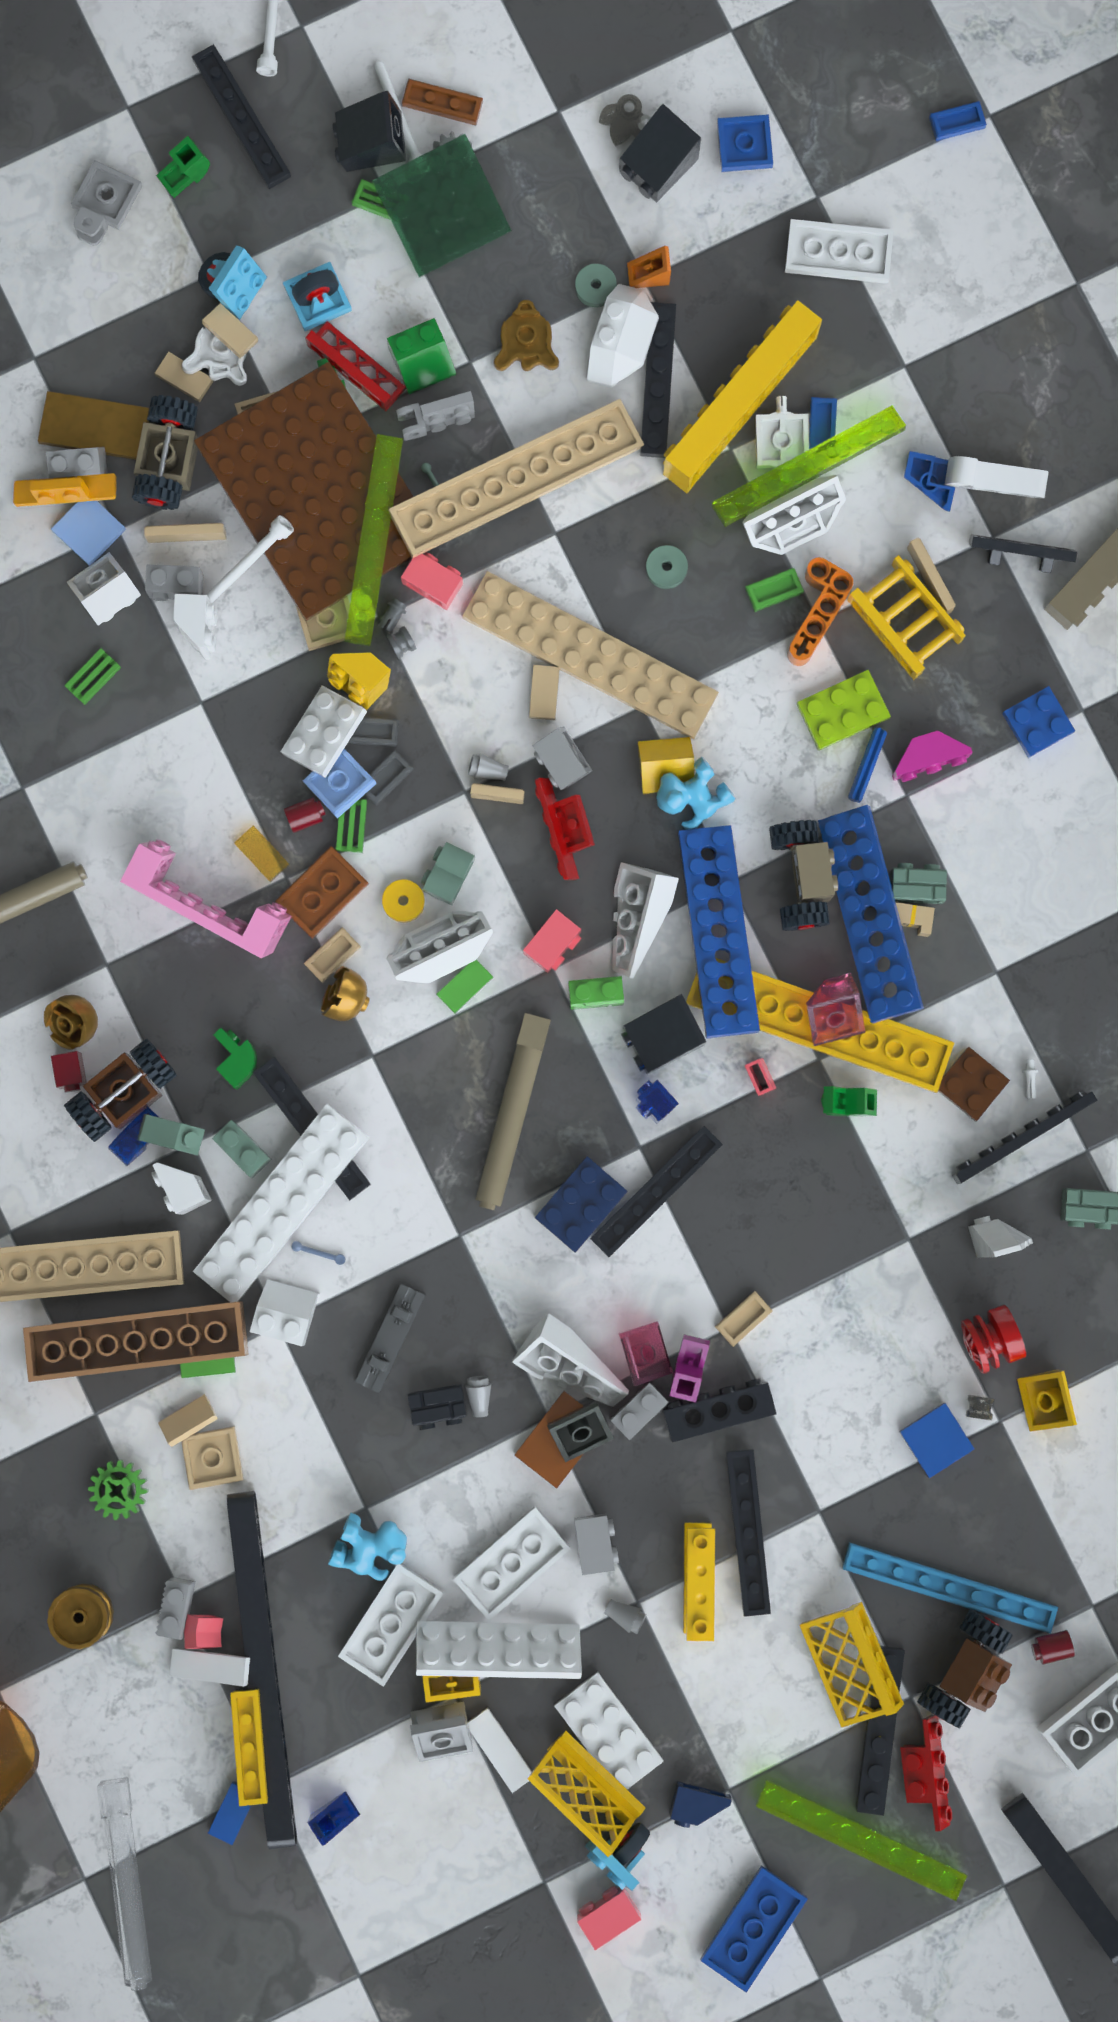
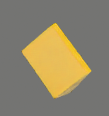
M690 737L638 741L643 794L657 793L660 788L661 777L666 773H673L682 782H686L695 776L694 754Z
M1056 1369L1017 1379L1030 1432L1077 1425L1063 1370Z

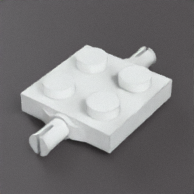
M781 396L776 397V412L756 415L755 417L756 468L778 470V485L780 486L783 485V476L784 486L789 485L788 470L793 468H809L808 414L787 412L786 396H782V406Z

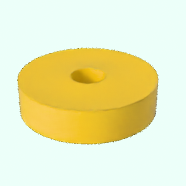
M401 879L387 886L383 893L382 904L386 914L391 919L407 923L421 915L425 906L423 891L416 883ZM407 897L409 899L408 904L400 905L399 899Z

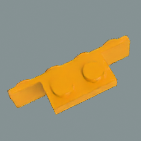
M114 473L19 480L14 482L13 503L16 507L111 500L116 498L117 477Z

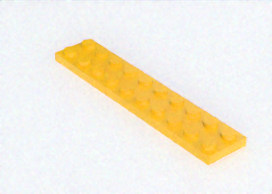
M715 958L719 963H727L726 961ZM752 971L760 1031L933 1093L938 1092L955 1042L890 1019L873 1024L870 1022L867 1011ZM696 972L686 1003L689 1006L702 1010ZM722 976L719 978L718 983L721 988L730 989L733 987V981L730 977ZM726 1002L722 1005V1010L726 1015H734L737 1012L736 1006L731 1002Z

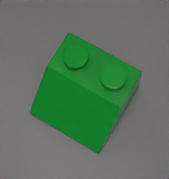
M435 318L387 338L388 349L409 395L456 375L446 342Z

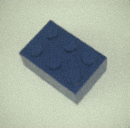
M587 1156L535 1216V1219L576 1253L628 1191Z

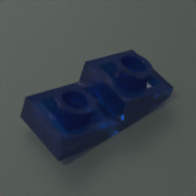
M149 1107L143 1110L108 1146V1149L126 1166L140 1156L149 1144L137 1140L144 1114L159 1117Z

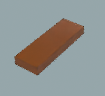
M408 79L402 100L403 107L475 126L477 125L483 104V98L412 79Z

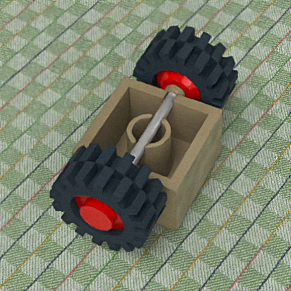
M163 395L151 397L147 420L150 423H143L134 475L136 476L132 493L134 501H138V503L145 504L148 507L153 506L156 509L174 510L179 508L182 490L190 491L198 451L194 444V440L198 437L196 432L193 431L198 407L195 404L188 403L189 401L180 400L178 397L172 398L168 395L166 397Z
M815 820L790 821L789 823L784 822L770 826L769 833L772 850L789 849L792 851L791 859L797 904L780 908L782 930L796 931L829 925L827 902L833 898L835 891H838L837 876L832 875L831 871L832 865L835 864L833 849L828 848V842L819 843Z

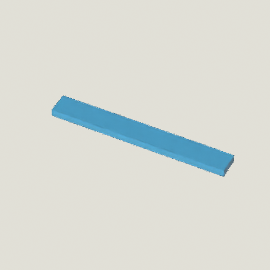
M849 1542L842 1569L1050 1634L1058 1611V1607L851 1542Z

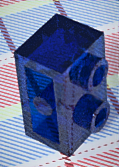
M658 1079L654 1083L648 1080L637 1090L639 1096L636 1099L638 1103L636 1109L645 1119L650 1116L656 1124L679 1105Z

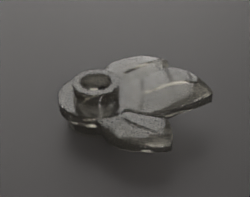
M626 94L617 103L607 105L602 110L599 123L610 126V137L615 146L624 143L631 135L636 138L641 130L638 124L644 115L642 113L641 101L635 95ZM632 103L634 110L632 112L625 111V104Z

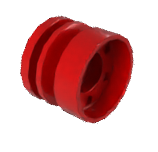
M1005 1304L987 1311L988 1324H985L979 1315L973 1316L975 1327L969 1319L961 1321L963 1340L967 1352L983 1374L990 1371L989 1362L995 1369L1000 1367L999 1354L1003 1356L1007 1363H1012L1026 1357V1349L1019 1328Z

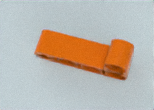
M821 557L812 559L805 572L806 582L822 593L789 647L788 659L796 666H803L810 660L853 586V578L848 572ZM815 567L821 568L824 576H814L811 569ZM843 581L847 589L837 590L834 582ZM822 603H830L833 606V611L829 613L824 612L820 605ZM817 625L820 633L817 635L810 634L807 626ZM803 641L808 644L804 653L798 656L796 652L800 649Z

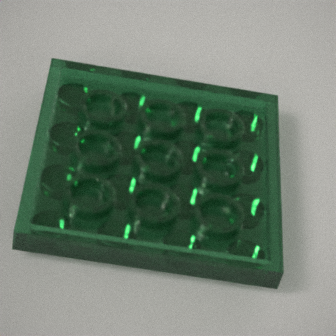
M466 134L372 180L418 278L512 231Z

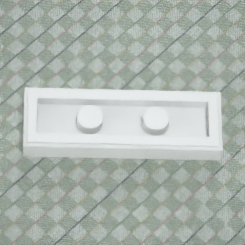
M173 1648L170 1676L247 1686L250 1657Z
M487 1707L469 1720V1731L510 1791L513 1793L529 1782L527 1778L532 1773V1770L490 1709Z

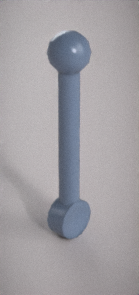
M295 1241L291 1245L292 1250L295 1252L301 1250L331 1259L338 1265L344 1264L346 1260L342 1254L336 1256L303 1246L299 1241Z

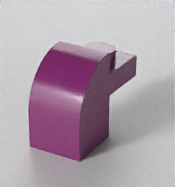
M683 1335L674 1367L669 1396L696 1402L710 1340Z

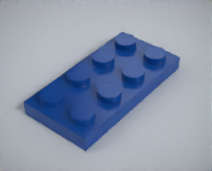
M761 1865L701 1956V1962L747 1993L808 1900L807 1897Z

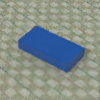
M980 101L931 113L929 116L936 141L982 130L987 125Z
M811 397L809 419L810 451L834 452L836 398Z
M233 1781L208 1832V1834L230 1845H233L251 1805L239 1806L236 1782Z

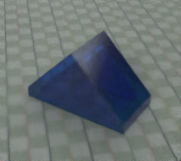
M345 1791L312 1813L307 1823L320 1844L324 1846L361 1814Z

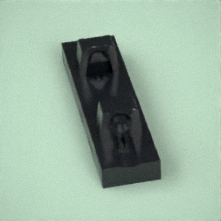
M974 534L970 535L969 545L989 550L988 563L992 565L1000 564L1002 552L1041 557L1039 570L1046 573H1051L1054 560L1076 563L1077 551L1074 549Z

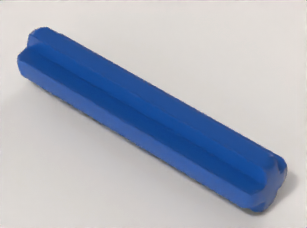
M875 727L872 731L848 795V799L860 803L863 799L887 735V731Z

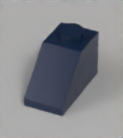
M677 1781L669 1813L670 1819H673L674 1824L681 1827L690 1828L691 1824L698 1826L731 1806L730 1794Z

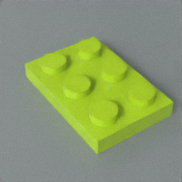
M869 670L798 701L796 704L818 751L886 721L891 717Z

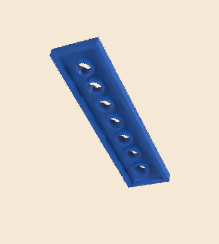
M864 805L818 820L823 842H828V848L834 851L835 864L832 865L831 871L832 875L837 876L838 891L836 892L870 1022L874 1024L924 1009L870 806ZM850 831H854L857 835L855 843L846 845L844 842L845 835ZM861 856L863 866L861 869L854 871L851 868V861L854 857ZM867 881L870 885V891L868 894L860 896L857 891L858 885L861 882ZM873 906L877 911V915L874 920L867 921L864 917V912L868 907ZM875 932H881L884 938L881 945L874 947L871 943V936ZM883 957H887L890 960V967L887 971L880 972L877 967L878 961ZM894 983L897 987V992L893 997L888 998L884 993V988L887 984Z
M731 825L680 830L678 837L706 1039L759 1033L760 1027ZM709 848L713 850L715 858L711 861L704 860L701 856L703 849ZM707 874H714L718 877L719 883L716 886H709L705 883L704 877ZM712 899L719 900L722 903V910L718 912L711 911L708 907V902ZM714 925H721L725 928L726 935L721 938L715 937L711 932V928ZM720 950L726 951L730 959L727 963H719L715 959V953ZM722 976L730 977L733 981V987L730 989L721 988L718 983L719 978ZM726 1002H731L736 1006L737 1012L734 1015H726L722 1010V1005Z

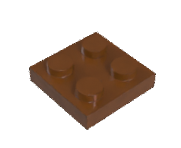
M967 1047L943 1076L938 1092L977 1122L1010 1080L973 1049Z

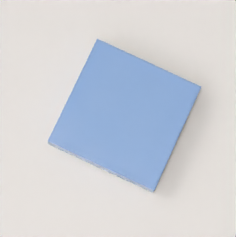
M98 501L77 502L51 530L90 566L113 544L126 528Z
M343 749L326 778L312 771L302 780L336 818H339L377 784L345 749Z

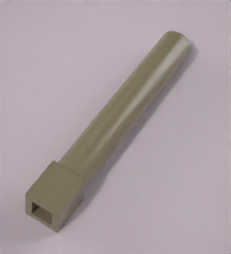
M73 861L0 894V924L85 886L84 880L88 877L82 864L76 865Z
M527 1013L524 1014L516 1050L475 1200L480 1201L479 1207L495 1210L496 1206L501 1207L549 1031L550 1019Z

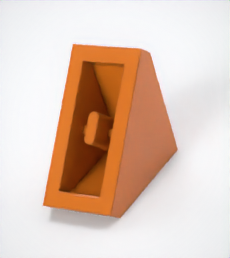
M662 246L627 263L630 287L645 288L670 284L671 266L668 246Z

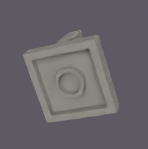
M464 1702L411 1712V1736L419 1762L473 1752Z

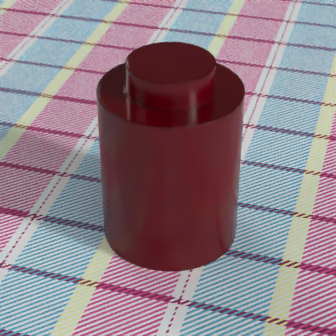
M313 797L284 808L293 833L323 822L321 816L326 815L321 801L315 802Z
M1068 1630L1036 1637L1035 1644H1031L1034 1659L1036 1661L1040 1660L1042 1665L1075 1657L1073 1643Z

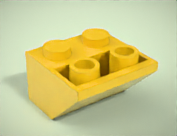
M371 652L332 654L329 658L327 677L333 687L338 690L342 689L348 694L352 702L368 710L388 688L391 669Z
M423 1676L426 1703L481 1695L480 1677Z

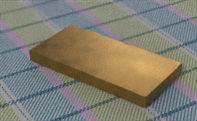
M47 391L38 443L67 449L105 447V455L136 460L143 423H149V420H147L149 408Z

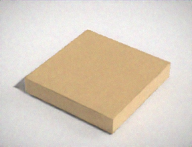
M235 1426L195 1433L181 1441L189 1490L244 1480Z

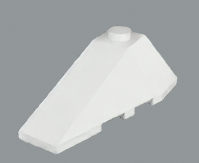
M621 862L614 887V897H618L617 912H614L613 921L617 922V936L613 939L612 971L634 978L672 905L679 878Z
M990 1216L974 1219L975 1225L968 1226L977 1258L997 1257L1022 1250L1026 1246L1033 1244L1032 1238L999 1219L991 1220Z
M547 1314L534 1326L512 1361L536 1378L543 1380L544 1376L558 1381V1386L566 1389L567 1385L581 1390L583 1396L612 1407L629 1393V1390L579 1336L570 1327L550 1314Z

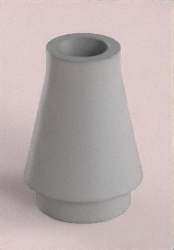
M481 753L479 755L473 754L468 775L474 776V779L505 781L509 766Z
M487 1376L467 1378L465 1389L473 1417L489 1415L488 1407L492 1383L489 1382Z
M612 1599L604 1612L605 1615L613 1619L628 1633L632 1631L636 1634L639 1632L647 1615L641 1612V1608L616 1602Z

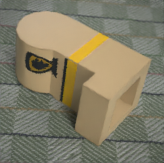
M896 903L902 926L918 928L917 936L928 937L931 935L935 908Z

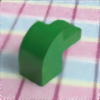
M189 136L184 138L169 152L173 161L156 175L174 198L193 181L198 183L210 167L208 158Z
M220 1028L213 1035L231 1055L216 1070L238 1090L253 1075L257 1066V1053L249 1040H246L239 1046L238 1043L241 1040L231 1029L226 1032Z
M824 1086V1093L821 1098L823 1113L830 1116H877V1089Z

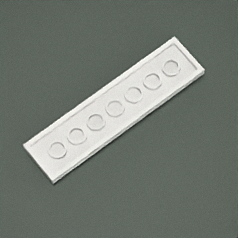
M326 1104L193 1272L230 1303L239 1302L370 1137L332 1106Z

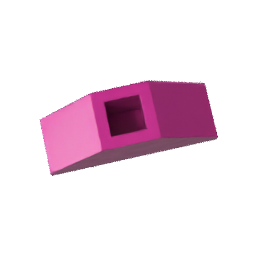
M940 731L912 738L892 777L894 781L901 779L902 782L917 778V773L926 771L927 774H933L941 771V766L951 763L952 767L966 763V758H969L973 752L971 747Z

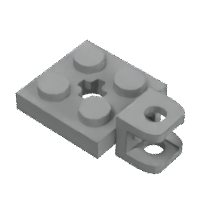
M94 160L71 203L72 208L78 211L74 219V228L77 230L78 238L96 246L103 239L108 230V225L119 230L142 188L141 181ZM108 190L112 191V198L103 200L100 194L102 192L107 193Z
M471 391L420 406L419 403L397 409L398 421L415 418L417 423L402 430L404 440L407 441L426 436L427 431L440 432L451 424L464 425L469 423L472 418H475L474 400Z

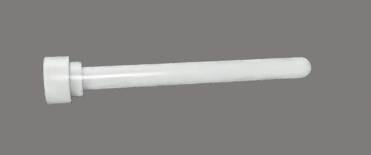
M268 0L264 48L263 54L257 59L256 69L257 73L263 76H275L277 74L278 62L273 53L278 0Z
M377 61L374 68L383 91H389L402 112L404 143L409 154L407 166L412 176H421L430 170V165L427 158L418 152L384 63Z
M279 515L273 520L269 528L270 532L206 594L211 604L277 539H286L294 531L293 526L285 517Z

